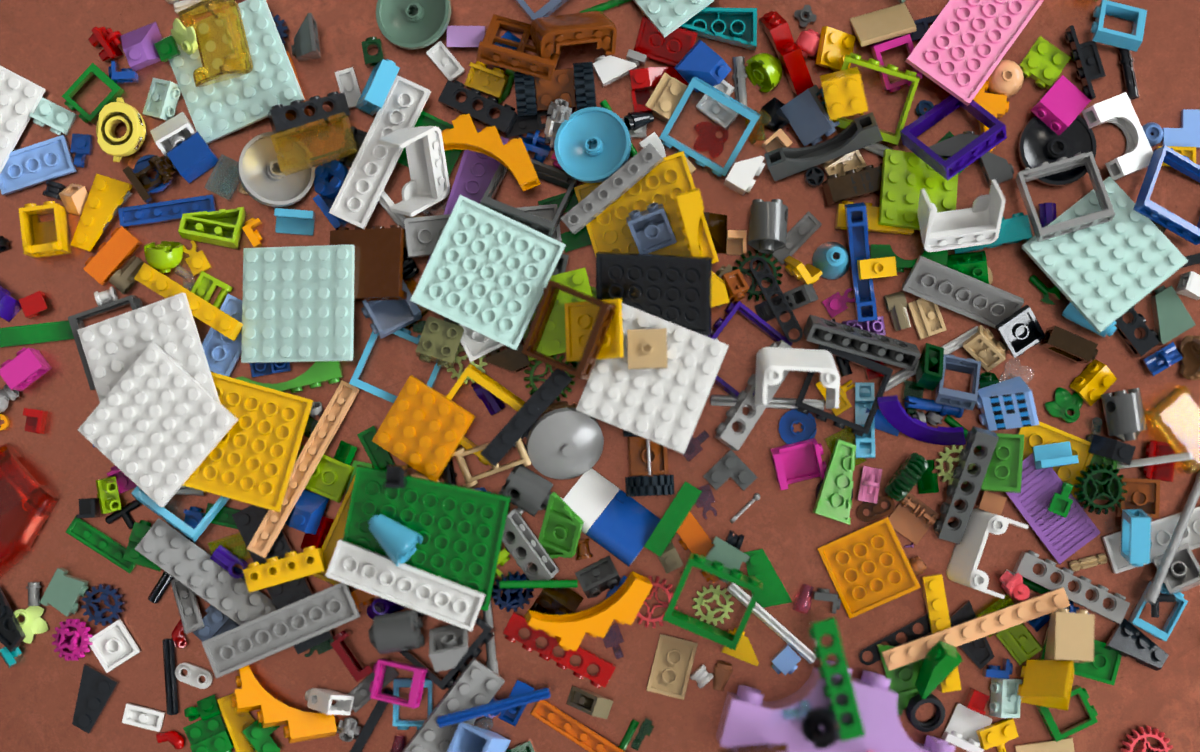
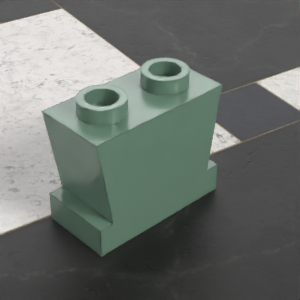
M716 536L711 542L714 546L705 555L706 559L712 562L719 561L724 564V567L738 570L741 567L742 561L746 563L750 557ZM718 577V579L722 580L723 582L727 584L729 583V581Z
M61 567L57 568L39 603L45 606L52 605L68 617L78 611L80 606L78 602L81 597L86 595L85 592L89 589L87 586L89 581L68 575L69 571Z

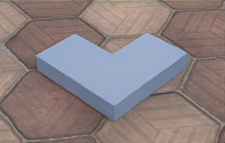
M1181 110V128H1163L1162 146L1200 148V110Z

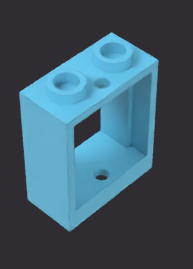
M1102 0L1100 5L1095 7L1093 17L1096 19L1093 21L1090 31L1093 33L1092 41L1137 52L1143 41L1147 10ZM1105 14L1133 21L1132 34L1103 28Z
M382 59L373 67L356 108L371 116L382 108L400 67L396 66L395 62L389 59Z
M1122 509L1121 555L1132 566L1141 567L1143 564H1150L1151 517L1142 509Z
M1149 581L1128 622L1166 642L1188 600L1183 598L1184 594L1180 592L1174 593L1176 604L1162 630L1139 618L1147 603L1144 601V598L1152 583ZM1163 583L1161 586L1160 593L1169 594L1165 584Z
M394 678L393 695L400 697V687H411L413 678ZM425 678L424 688H428V718L433 711L434 682L429 678ZM393 704V726H397L398 730H408L409 727H417V730H419L426 721L399 719L400 705Z

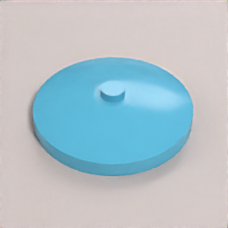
M602 107L583 108L572 113L569 120H564L560 125L554 142L555 156L561 168L573 179L585 183L602 182L626 164L631 151V136L624 121L613 111Z

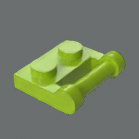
M202 271L191 292L209 302L216 287H221L222 289L213 306L220 309L228 292H231L233 287Z

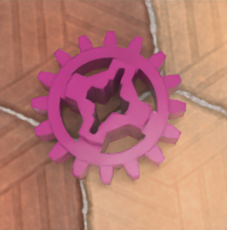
M66 619V622H60L61 627H55L57 634L52 635L53 638H56L52 645L57 646L54 652H60V658H65L66 661H76L79 658L85 657L84 652H90L88 645L93 643L89 641V638H92L93 635L88 634L91 628L85 627L86 622H80V619Z

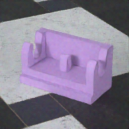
M448 26L447 47H479L480 41H483L486 34V26Z

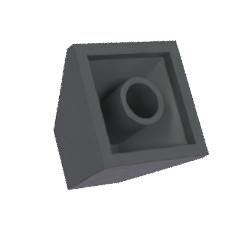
M307 13L294 37V45H291L292 54L296 56L298 61L321 58L317 21L312 13Z

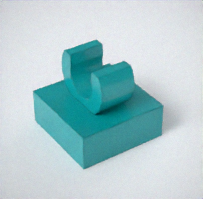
M6 647L0 649V655L8 668L16 664L14 658L22 653L19 647L11 652Z

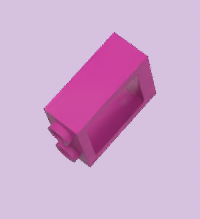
M910 34L891 38L870 46L874 59L880 61L879 65L883 66L884 62L880 52L906 44L909 55L914 50ZM913 67L914 72L917 73L916 76H919L920 79L923 78L922 73ZM878 71L884 90L894 92L901 89V85H911L912 81L905 79L890 83L888 75Z
M385 658L379 659L373 667L375 676L374 681L371 682L369 687L370 698L410 708L420 707L427 668ZM387 666L414 672L409 699L381 693Z

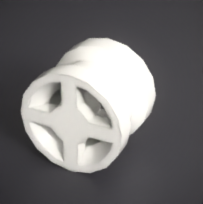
M704 664L690 676L691 680H695L698 683L697 686L700 689L714 677L712 673L706 670Z

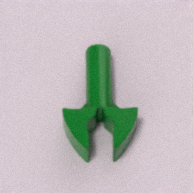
M1035 275L1029 278V281L1042 292L1043 298L1040 302L1047 305H1055L1049 299V294H1053L1060 300V293L1056 286L1047 288Z

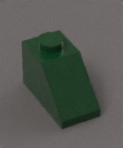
M929 343L924 345L916 369L915 386L931 391L936 388L943 378L944 348Z

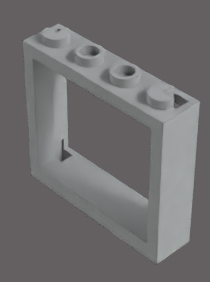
M1092 151L1082 154L1079 152L1071 158L1062 157L1050 164L1044 162L1033 169L1028 167L1023 171H1019L1015 180L1038 242L1112 221L1115 216ZM1085 165L1102 211L1042 228L1026 182Z

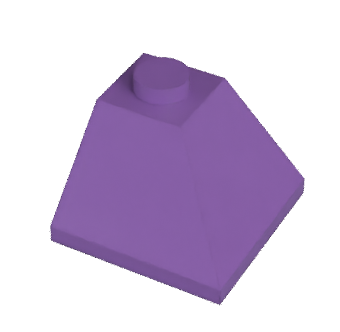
M156 22L121 35L123 51L130 68L134 71L161 61L154 45L163 39Z

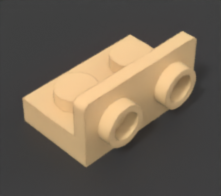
M859 150L820 164L828 176L833 174L843 176L845 175L844 172L853 169L859 172L863 167L867 166Z
M982 325L978 327L977 333L963 342V347L976 361L981 362V366L987 372L1006 359V347L1000 341L997 342L992 332L987 328L985 329Z

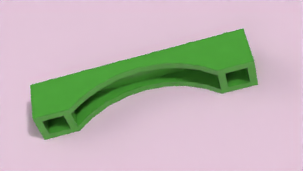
M331 361L315 362L302 375L283 383H259L243 376L234 379L282 392L291 390V393L303 391L302 388L307 386L313 389L321 387V383L324 382L329 384L339 383L340 379L344 378L341 362Z

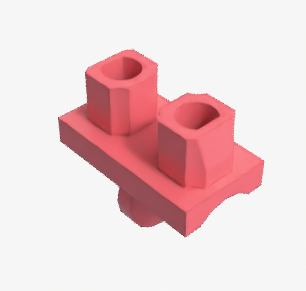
M1006 571L1000 577L1001 589L1006 592L1007 600L1012 602L1015 598L1018 601H1025L1029 598L1030 590L1023 584L1021 574L1017 572L1014 576Z

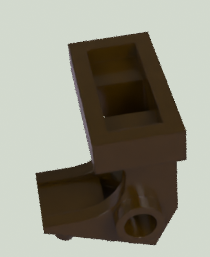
M156 155L148 161L150 165L138 173L130 166L122 170L147 204L154 200L150 191L161 183L165 184L172 180V175L176 172L173 163L166 156L158 157ZM156 169L160 176L151 182L147 175Z

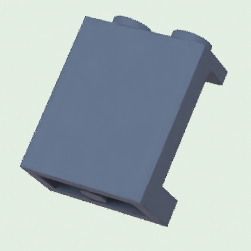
M817 85L805 90L780 108L804 147L812 144V146L822 141L821 137L823 135L828 137L836 132L835 127L840 125L839 121L834 123L829 119L828 113L816 96L820 92Z
M402 280V290L407 292V300L367 302L365 299L362 301L363 308L361 310L366 319L370 318L372 322L370 327L373 333H378L381 339L422 319L418 305L410 301L412 295L404 280Z

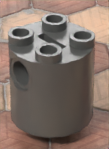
M754 199L750 206L748 245L760 253L772 254L776 250L786 247L788 207L783 204V200L772 199L771 202H764L761 199Z
M1140 388L1129 389L1128 394L1127 390L1114 392V396L1112 393L1101 395L1109 436H1116L1122 442L1136 440L1141 431L1148 429Z
M520 464L511 471L499 494L510 496V503L535 517L539 510H546L554 484Z
M415 610L377 615L374 617L373 624L369 629L370 642L380 654L419 649L425 645L424 636L421 635L420 629L423 627V619L421 616H418Z

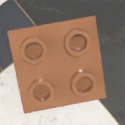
M908 493L892 512L889 520L897 532L917 545L929 527L936 522L939 514Z

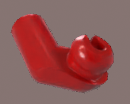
M180 619L171 635L174 645L177 648L183 649L186 647L187 641Z
M176 731L156 734L158 743L168 741L177 750L184 747V739Z

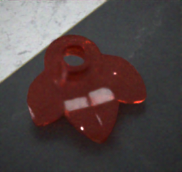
M708 121L696 124L694 129L700 136H698L694 143V149L697 151L709 150L711 158L719 156L723 151L724 143L728 139V130L720 125L714 126ZM720 131L723 134V136L721 138H717L715 135L716 132Z

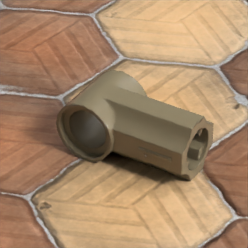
M133 255L122 269L117 270L112 275L109 282L122 294H126L134 286V277L144 262L136 255Z
M900 291L885 295V306L887 311L890 312L894 330L899 331L910 328L911 324L906 309L907 301L904 292Z

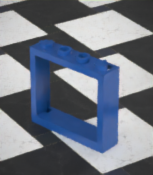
M1164 145L1153 152L1133 210L1195 245L1200 244V218L1196 227L1150 200L1163 162L1200 183V165L1191 161L1187 156L1175 152L1173 148Z

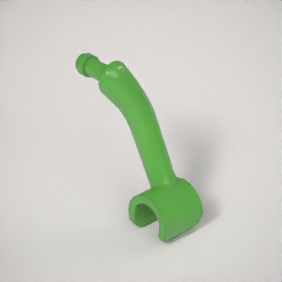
M506 69L505 74L509 75V79L501 98H498L499 104L510 94L514 81L513 70Z

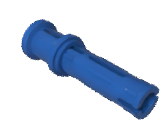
M906 396L905 400H908V402H904L905 408L938 412L941 416L947 414L961 418L964 411L962 408L935 403V400Z

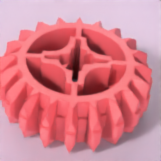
M648 576L653 587L650 595L645 600L651 599L655 592V600H658V603L661 604H653L649 612V603L644 601V604L647 606L646 616L638 612L635 619L637 617L640 618L638 620L639 625L644 620L646 621L645 627H648L649 622H652V627L656 628L655 622L659 621L660 626H663L662 619L664 613L658 617L651 618L653 611L657 607L667 609L674 591L669 592V589L673 587L672 584H669L667 587L664 586L667 582L666 579L659 583V576H656L655 582L652 581V576ZM658 587L666 592L668 602L658 599Z
M1139 726L1138 732L1135 729L1131 730L1133 736L1125 735L1129 740L1127 742L1122 740L1121 743L1126 745V747L1120 748V751L1146 752L1147 748L1151 750L1150 752H1168V750L1173 749V746L1166 745L1170 739L1164 738V732L1158 733L1159 729H1151L1150 726H1146L1144 730L1142 726ZM1146 737L1155 738L1159 746H1151ZM1139 741L1138 749L1133 750L1134 745Z

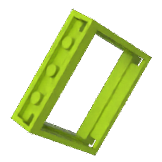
M846 54L841 70L848 69L850 62L912 81L895 133L880 129L883 141L898 145L901 137L900 131L904 128L920 77L916 76L917 73L911 70L899 71V67L892 64H887L886 67L879 65L880 61L869 58L867 61L861 59L862 56L859 54ZM843 117L837 118L840 123L837 127L845 129L853 120Z

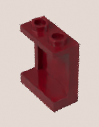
M343 630L333 637L334 642L331 643V646L352 677L358 682L373 672L374 663L372 662L362 668L344 641L345 638L353 633L351 630L347 633Z

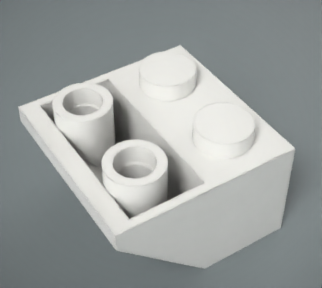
M758 156L736 162L723 185L742 196L745 192L749 193L756 182L753 179L754 176L759 177L765 166V163H763L765 157Z

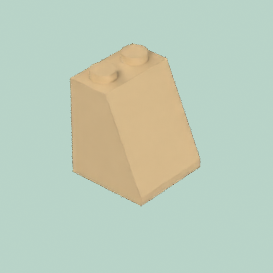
M1057 609V612L1051 613L1044 660L1074 661V663L1094 662L1095 614H1088V610H1076V613H1069V609Z

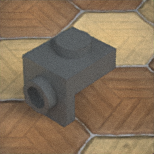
M818 588V591H813L812 599L830 601V613L836 614V610L840 609L841 603L838 594L829 593L830 589Z

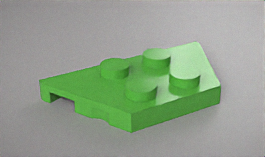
M554 492L549 497L538 541L550 558H572L576 553L584 521Z
M877 644L885 676L891 679L889 688L898 693L897 711L899 716L907 707L908 702L919 694L915 682L923 662L921 659L888 671L881 652L896 646Z

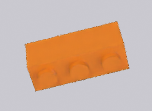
M123 226L116 228L111 233L110 240L107 243L103 242L98 248L99 252L85 262L86 266L83 269L103 286L108 283L112 275L143 244Z

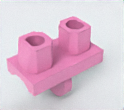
M863 466L858 501L877 504L882 469Z

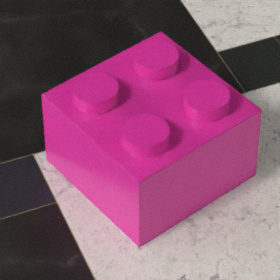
M23 348L16 353L17 357L13 360L9 359L1 364L0 376L11 390L23 391L52 369V367L39 350Z

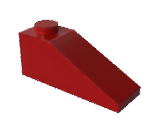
M675 66L629 70L630 87L635 92L655 90L664 73L685 85H688V83L675 70Z

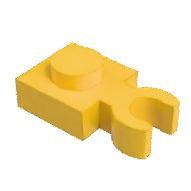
M191 240L192 249L187 250L186 246L183 245V251L189 254L190 257L185 260L193 275L197 276L202 271L205 272L212 268L203 250L197 252V244Z

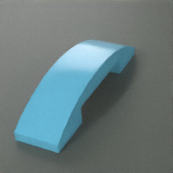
M855 382V424L863 427L869 412L865 413L866 409H871L875 399L874 382ZM875 417L867 435L863 434L861 437L855 434L856 458H875Z

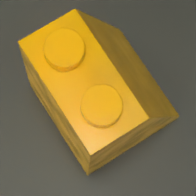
M1027 660L1026 666H1022L1021 677L1024 678L1023 684H1019L1018 687L1021 703L1068 711L1074 679V661Z

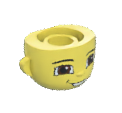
M117 97L116 102L105 105L99 112L96 126L97 142L105 153L113 156V162H120L122 157L130 156L140 149L147 133L144 119L136 108L124 103L122 97ZM124 122L127 128L126 133L123 137L116 138L115 128L119 123Z

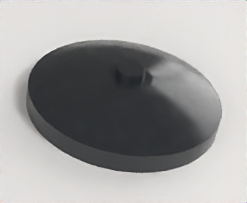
M1079 115L1060 135H1057L1035 116L1024 127L1019 139L1018 149L1023 167L1033 169L1044 162L1050 164L1062 157H1074L1079 152L1082 154L1092 151L1095 159L1097 146L1093 130L1089 129L1086 121ZM1083 165L1036 180L1051 186L1068 185L1083 177L1087 173V169Z

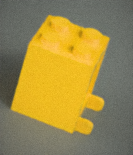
M858 67L820 76L830 120L836 122L838 121L837 118L858 113L861 116L864 115V112L868 111Z
M55 201L43 202L44 205L36 206L35 203L25 204L24 208H18L23 253L25 255L38 258L71 254L68 218L65 207L55 203ZM54 214L55 221L39 222V215Z

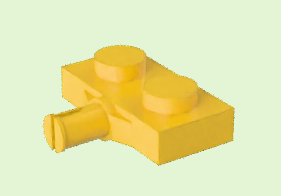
M852 380L839 386V408L831 409L835 416L852 407L846 395L848 390L855 387L854 384L850 385L853 383ZM819 381L815 386L826 401V387Z
M1007 718L976 730L983 750L995 746L998 752H1006L1004 744L1009 740L1019 737L1013 718Z

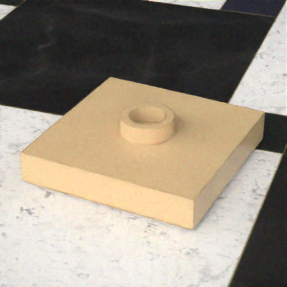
M666 328L627 330L629 370L668 368Z

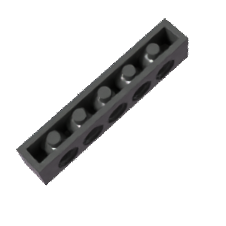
M809 315L803 330L806 341L914 371L921 355L915 344Z
M973 426L972 430L967 433V444L965 449H962L960 452L959 466L954 469L952 485L950 484L947 488V499L942 503L940 518L934 524V531L939 539L957 544L961 543L999 439L995 432ZM982 446L979 452H974L975 447ZM970 464H975L972 470H967ZM963 482H969L967 487L961 488ZM962 499L960 505H954L955 501ZM951 517H956L953 523H948Z

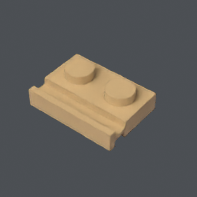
M664 73L645 107L669 120L688 86Z
M923 298L907 303L920 340L947 330L937 304Z

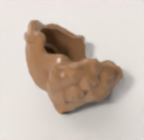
M1187 335L1183 338L1180 346L1183 357L1180 373L1187 379L1199 380L1200 336Z

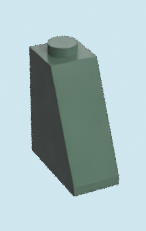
M1163 285L1154 290L1156 294L1151 296L1154 328L1158 335L1157 339L1160 342L1158 346L1164 345L1196 325L1172 285L1168 287Z

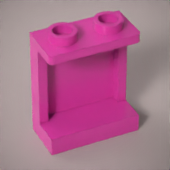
M1062 75L1031 111L1052 131L1060 135L1070 126L1091 100Z
M815 438L770 449L780 490L788 489V484L816 477L824 479L827 470L825 461L821 459V455L824 452L822 444H818Z

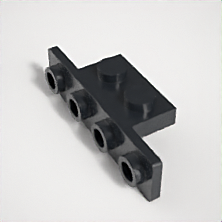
M1071 25L1066 29L1065 39L1067 43H1070L1072 49L1070 55L1077 65L1076 74L1083 84L1082 93L1092 101L1096 96L1091 81L1105 77V71L1095 41L1079 44L1074 26Z

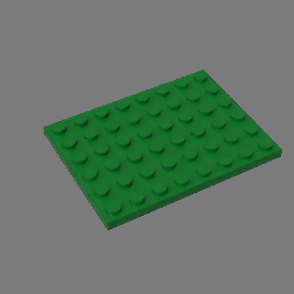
M358 465L343 540L388 557L370 532V525L368 524L374 515L382 514L423 537L422 543L419 544L417 542L415 545L417 550L405 564L486 594L480 610L488 611L511 497L408 475L407 485L404 489L385 488L384 483L386 482L387 471Z

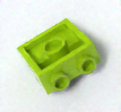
M1039 36L1019 66L1023 71L1024 77L1032 78L1036 81L1035 84L1042 89H1049L1071 57Z

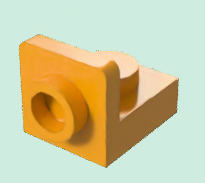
M251 218L244 223L245 226L242 229L253 247L260 248L263 246L260 242L263 238L258 230L254 231L253 229L261 225L262 222L259 218Z

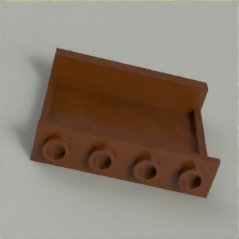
M390 225V228L373 226V229L355 227V230L338 227L337 230L330 231V245H355L354 301H363L365 299L366 301L407 300V292L402 290L405 229L401 225Z

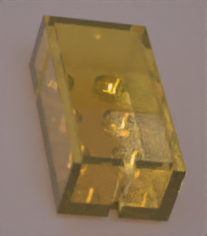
M342 112L327 117L332 125H328V122L323 118L270 135L274 150L278 154L276 156L281 172L287 176L358 153L348 116Z

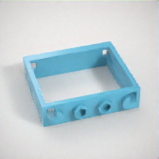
M695 76L689 83L659 138L663 140L662 143L669 148L675 147L679 149L678 153L684 151L685 157L691 156L696 159L695 163L698 165L710 167L712 169L711 172L719 177L722 175L726 176L761 114ZM694 88L751 120L724 167L668 135Z
M405 328L392 333L417 345L421 335H418L417 338L410 335L411 331ZM372 331L349 384L394 403L397 396L359 380L378 337V333L374 334ZM437 363L427 382V385L431 388L434 387L442 367L437 366Z
M138 486L131 493L136 500L194 542H196L229 500V498L220 496L197 527L193 529L164 507L161 508Z

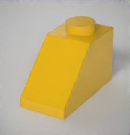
M734 628L733 631L729 629L728 632L735 635L737 628ZM744 631L735 650L722 645L720 650L722 653L758 667L759 662L748 637L744 635Z

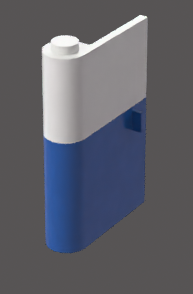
M592 468L581 476L564 499L560 497L584 521L581 532L628 567L637 558L661 520L630 496L626 497L625 492Z

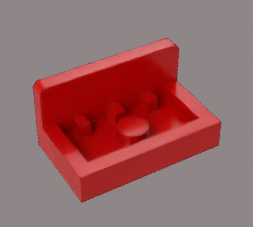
M1150 440V444H1147L1146 447L1148 458L1176 454L1177 452L1176 443ZM1175 462L1144 466V475H1146L1147 479L1173 482Z

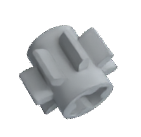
M556 99L555 102L551 101L547 114L551 115L552 121L563 123L564 120H569L572 108L568 107L569 103L566 100Z
M345 718L344 721H339L336 733H340L339 738L342 741L351 742L353 739L357 740L361 727L357 726L358 722L355 719Z

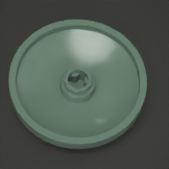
M378 0L376 5V20L380 31L390 42L404 49H421L433 44L443 35L451 18L450 0Z

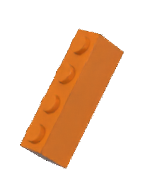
M689 512L677 531L681 538L678 542L684 550L689 549L693 554L705 556L714 544L711 543V539L693 514ZM706 571L701 572L707 582L711 580L715 583L719 580L718 576Z

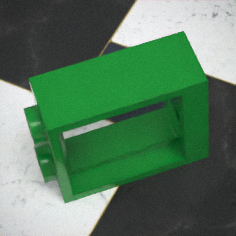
M92 63L62 97L66 100L64 104L72 111L76 109L80 113L78 117L86 124L91 122L95 125L102 108L111 102H116L117 97H120L125 91L98 66ZM95 74L112 91L89 115L72 97Z
M1078 685L1073 686L1071 697L1076 694L1078 695L1089 718L1062 732L1059 731L1049 707L1036 705L1053 741L1058 742L1098 722L1096 718L1098 713L1093 705L1090 706L1087 700L1089 695L1085 688H1081Z

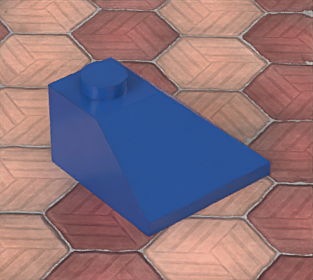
M700 39L675 66V70L688 84L696 76L711 86L720 84L732 70L716 52Z
M304 489L285 524L304 533L316 535L329 499Z

